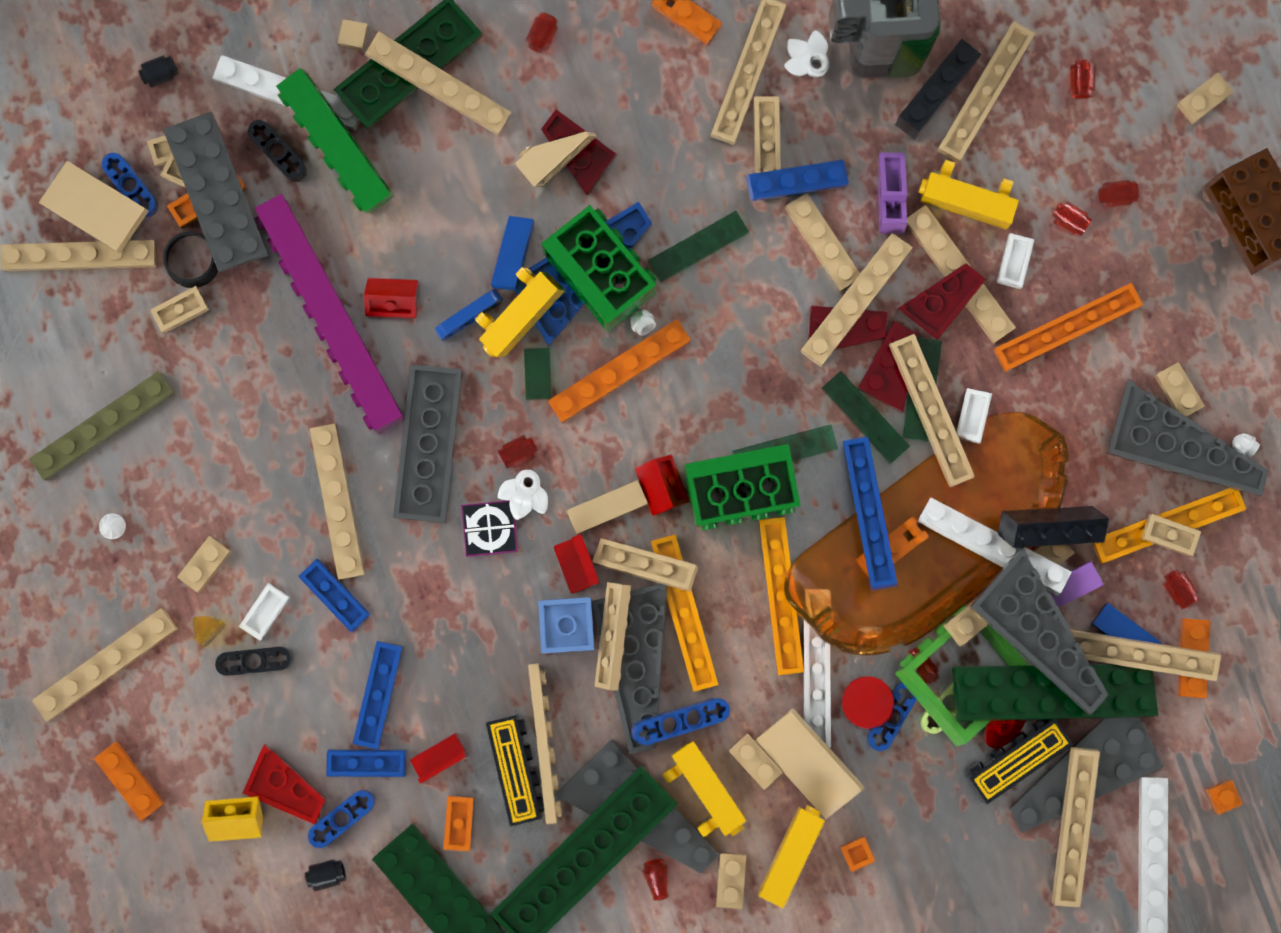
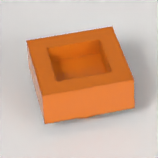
M1229 779L1205 789L1214 811L1218 815L1243 805L1233 780Z
M864 836L839 846L851 872L875 862Z

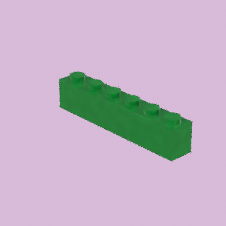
M299 68L276 85L280 91L278 94L279 99L286 107L290 106L295 112L293 115L294 120L301 128L305 127L310 134L307 137L316 149L320 148L324 153L323 161L330 170H336L340 176L337 178L338 182L345 191L348 189L354 196L352 201L360 212L364 210L366 213L371 214L395 196L307 71Z

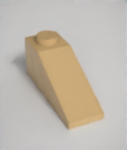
M583 132L537 146H529L519 154L520 159L515 165L533 187H543L597 136L594 132Z

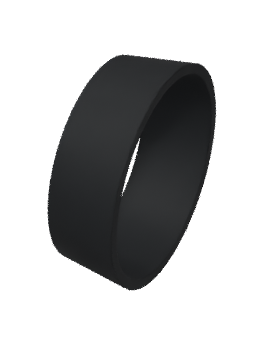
M196 232L180 233L174 236L164 249L163 261L169 276L177 284L187 288H193L194 286L202 287L211 282L218 273L213 257L207 271L195 279L179 278L169 270L168 255L177 241L187 236H200L206 241L204 235Z

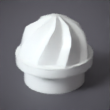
M637 310L630 317L631 329L633 332H637L639 336L647 335L656 327L655 317L647 310Z
M1244 433L1234 437L1232 448L1251 458L1258 450L1260 444L1255 441L1256 437Z
M114 513L105 515L99 523L101 534L108 539L121 537L126 529L125 520L120 515Z

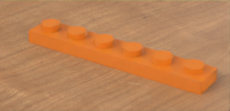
M1131 282L994 348L993 351L1004 372H1007L1143 306V303Z
M678 319L554 396L548 400V403L560 422L563 423L690 343L691 339Z

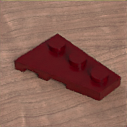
M557 109L554 110L541 128L549 142L587 132ZM594 138L566 166L588 196L617 154Z
M966 263L897 309L936 340H939L987 279Z
M810 307L808 340L834 307ZM865 310L834 351L885 339L888 312Z
M894 321L857 389L894 410L903 413L907 387L889 344L913 334L917 337V333Z

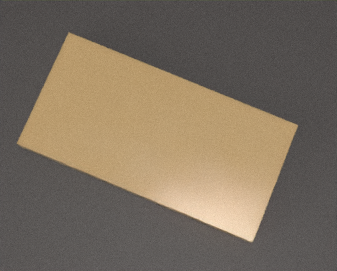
M66 161L39 201L47 209L118 253L122 252L148 213V210L69 161Z
M793 708L755 740L812 805L821 812L825 819L864 789L863 784Z

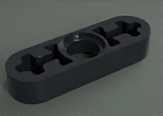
M253 121L248 127V135L251 140L288 180L293 182L302 180L307 172L304 162L266 121ZM258 128L264 130V133L270 139L267 143L261 136H257L256 130ZM274 145H282L284 153L280 157H273L271 155V148ZM287 159H289V161L294 166L299 165L297 167L299 170L297 174H295L294 172L290 173L291 170L285 163Z
M286 647L224 652L217 657L215 667L224 676L279 671L291 666L293 655ZM278 651H281L282 655H286L287 660L282 661V666H279V662H268L270 667L266 668L267 657L265 652H268V657L278 656ZM254 653L258 654L261 658V664L256 669L250 668L247 663L248 657ZM242 654L241 664L244 669L243 671H240L241 665L231 666L230 671H228L227 667H222V662H225L228 656L229 660L237 661L240 660L239 655Z

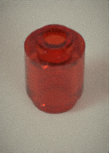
M540 12L539 16L535 17L526 37V42L529 43L528 47L533 51L542 53V51L549 50L558 30V20L554 16Z
M1077 60L1075 64L1070 66V92H1072V98L1088 99L1093 97L1096 85V65L1091 64L1090 60Z
M1130 180L1104 182L1102 188L1098 190L1099 202L1103 203L1106 208L1131 205L1132 202L1138 201V185L1135 181L1131 182Z
M1066 201L1064 204L1060 202L1052 213V216L1055 217L1053 223L1072 235L1082 236L1092 221L1088 217V213L1069 201Z
M522 435L502 445L503 448L498 450V453L506 469L512 466L516 468L536 458L534 452L538 450L531 437L526 439L525 435Z
M1175 569L1164 576L1166 581L1162 585L1174 604L1179 605L1181 609L1189 607L1200 599L1197 595L1198 590L1185 570L1179 572L1178 569Z

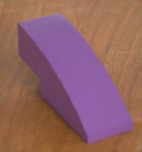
M879 152V234H905L907 226L905 153Z
M1092 561L1071 570L1072 573L1059 597L1050 593L1058 608L1104 585Z

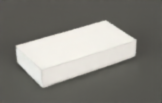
M1012 233L1008 235L996 283L1017 289L1023 288L1035 239Z
M966 389L956 431L959 440L981 444L992 393Z
M268 583L239 627L262 641L291 597Z

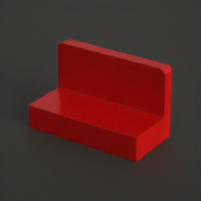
M368 278L364 291L365 316L416 318L418 280Z
M672 454L653 459L635 468L652 516L690 502Z
M581 534L554 546V551L571 594L600 584Z
M455 733L410 759V762L418 774L419 779L417 780L421 784L469 755Z

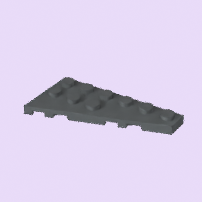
M1128 379L1126 381L1107 454L1259 497L1262 496L1269 470L1243 453H1239L1226 445V442L1206 432V429L1174 408H1170L1160 402L1151 393H1147L1137 387L1131 380Z
M1024 547L1020 548L969 607L1081 709L1091 715L1108 696V693L1093 667L1089 665L1081 646L1074 639L1069 625L1051 594L1047 592L1036 568L1034 569L1028 559V554Z
M656 584L630 591L624 653L622 655L620 671L621 679L618 691L614 690L629 754L656 748V743L643 745L636 742L631 735V730L637 721L659 714L668 587L664 584ZM605 598L592 601L600 636ZM643 726V731L639 733V736L646 739L647 733L657 732V729H647Z
M1103 718L1072 746L1100 751L1094 799L1163 767L1140 718ZM1071 748L1052 768L1044 773V776L1037 783L1031 786L1009 807L1021 833L1062 815Z
M610 740L555 793V796L591 814L637 767ZM676 808L641 840L646 845L699 873H702L720 855Z

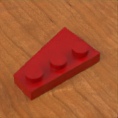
M263 744L242 794L249 797H258L259 801L314 825L317 823L327 800L266 744Z

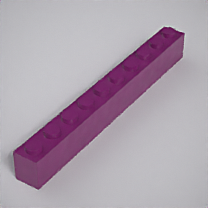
M279 194L255 207L254 209L258 214L255 217V221L261 231L266 229L270 238L266 239L273 253L278 251L282 259L278 263L285 275L290 273L294 281L290 285L296 296L302 295L306 303L302 307L309 319H315L318 326L314 329L320 340H326L330 348L326 351L333 363L338 362L342 370L338 374L345 386L350 384L354 391L350 396L357 408L362 406L366 414L362 418L368 429L372 430L374 428L379 434L403 421L404 415L287 200L282 194Z

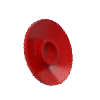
M1026 720L990 721L984 731L985 743L991 748L1007 745L1011 742L1012 737L1020 733Z

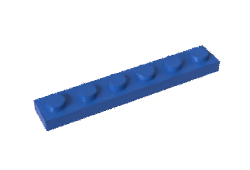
M867 436L843 441V447L871 591L897 586V579L869 438Z

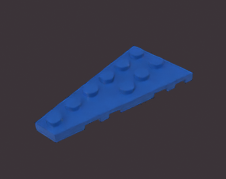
M639 202L606 221L611 230L615 228L624 239L622 243L627 250L633 248L652 226L651 220ZM584 245V246H582V247H583V248H590L591 245ZM547 258L529 269L535 276L540 271L548 272L565 289V292L535 323L547 345L550 346L584 306V303ZM606 264L599 265V268L608 267ZM521 280L519 282L518 290L514 291L517 296L527 286Z

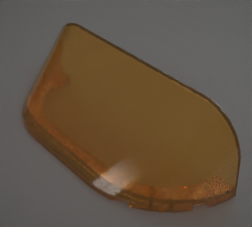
M1004 412L991 415L986 418L981 444L960 440L975 475L974 478L949 487L934 453L880 494L888 535L912 516L918 521L930 498L998 533L1002 511L1061 507L1068 483V476L1064 474L1065 463L1069 462L1067 443L1064 435L1031 414ZM854 513L809 547L794 561L785 578L784 592L789 604L827 644H831L842 652L853 655H879L889 653L890 647L900 643L908 646L933 631L956 611L981 594L1003 567L917 522L916 524L921 531L925 530L929 537L894 563L897 586L871 591L869 577L856 562V559L864 553L857 514ZM909 530L903 533L908 542L914 538ZM1026 547V548L1029 549V550H1031V551H1033L1035 547Z

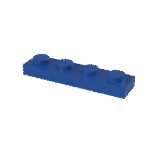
M844 159L754 173L746 176L751 202L845 187L849 184Z
M380 641L376 642L352 744L377 750L380 748L403 646Z

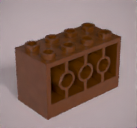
M1268 148L1224 169L1203 186L1251 275L1281 260V171Z

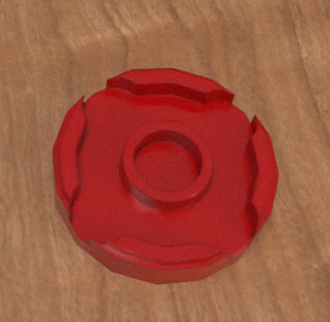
M872 676L860 677L852 681L845 689L842 697V709L846 717L855 726L863 729L884 725L892 717L895 708V700L890 687L881 679Z

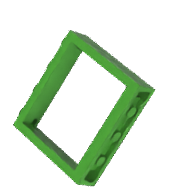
M964 605L960 610L956 611L953 614V616L957 615L960 611H962L966 607V605ZM946 621L935 630L937 635L932 640L928 637L917 646L920 650L914 656L909 654L899 663L902 667L895 674L957 747L966 744L990 721H968L961 726L915 671L918 666L952 637L943 626L948 622ZM989 624L980 631L1008 666H1029L1014 647Z

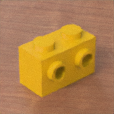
M258 797L205 801L202 824L209 842L262 837L264 814Z

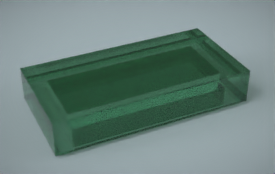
M550 348L524 349L526 401L550 400L552 398Z

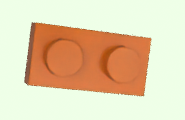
M447 796L443 850H471L474 797Z

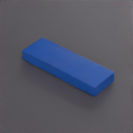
M515 216L508 217L491 281L492 288L510 291L518 290L520 279L515 274L521 267H524L535 225L533 219Z
M316 559L298 576L351 633L371 616L366 608L319 559Z
M1105 603L1091 623V625L1105 635L1163 644L1109 603Z
M327 750L326 777H406V750Z

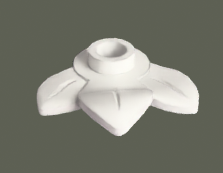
M814 30L808 42L798 39L788 40L787 49L792 59L788 60L784 67L791 74L796 76L808 74L812 77H821L827 73L829 69V60L826 56L828 44L821 33ZM818 62L821 67L815 69L812 67V63Z
M532 470L520 471L515 479L503 482L499 488L497 498L510 500V511L516 520L526 516L532 509L540 514H544L547 510V493L540 487L538 474ZM526 477L532 480L530 487H525L523 484Z

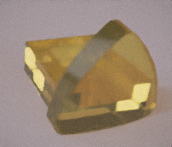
M194 617L193 628L195 636L193 638L202 647L206 648L222 631L225 623L212 617Z

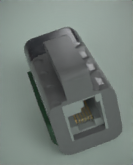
M833 0L829 12L831 42L849 43L851 68L858 77L888 76V78L914 76L921 71L940 33L939 1Z

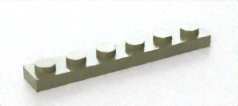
M158 371L29 458L42 479L47 481L175 393L162 373Z

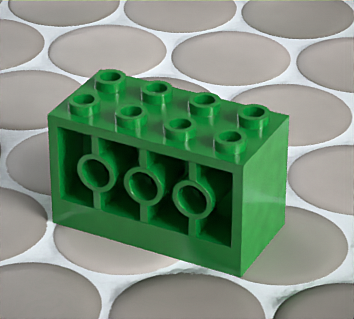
M589 205L543 241L541 246L543 255L607 333H609L656 295L655 281L657 279L650 269L646 268L644 270L639 264L640 258L632 248L627 250L622 243L624 239L615 228L611 230L606 224L607 218L599 208L594 210ZM591 245L590 248H583L582 246ZM606 264L608 267L599 268V265ZM616 284H623L624 287H623V288H615V285H616Z
M789 444L683 465L694 525L701 526V530L718 528L717 522L726 521L727 525L743 523V517L751 516L752 520L769 518V512L777 511V515L795 513L794 507L801 506ZM765 479L773 483L770 493H767V490L762 488ZM740 483L748 489L744 498H742L741 494L736 493ZM714 488H717V491L723 494V497L719 499V503H716L715 499L710 498Z

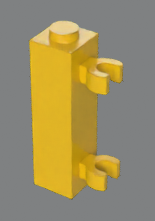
M945 160L940 174L931 172L927 179H922L918 193L922 194L921 203L1006 230L1012 224L1019 202L1018 199L1009 197L1014 181L1004 178L1000 183L997 193L950 178L955 163Z
M521 267L515 275L527 286L496 321L487 312L485 314L481 312L475 318L476 322L487 330L479 340L484 344L483 349L490 356L505 357L565 292V289L548 272L540 271L535 276L529 268Z
M690 741L671 754L676 765L662 773V776L667 783H670L681 774H684L712 816L697 826L701 835L705 837L717 827L720 828L724 836L729 833L731 836H734L745 828L743 823L746 822V819L694 741Z
M809 805L805 809L798 807L758 890L759 897L784 908L825 822L823 818L819 817L821 814L819 810Z

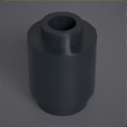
M163 55L141 64L142 69L138 70L144 85L149 84L151 88L174 80V76L179 75L171 55L168 57Z
M335 859L309 865V871L305 872L308 888L312 887L315 892L338 886L341 882L346 881V872L342 860L335 861Z

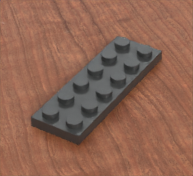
M212 111L163 129L218 272L223 273L268 256Z
M410 365L393 518L446 523L462 369Z

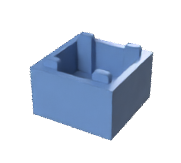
M591 597L538 601L541 654L595 650Z

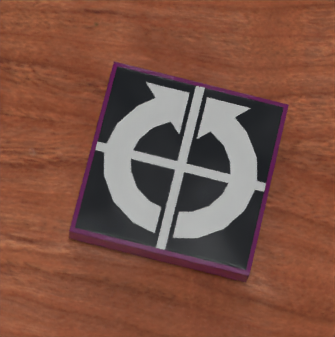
M510 500L461 505L466 557L518 552L516 524L510 511Z

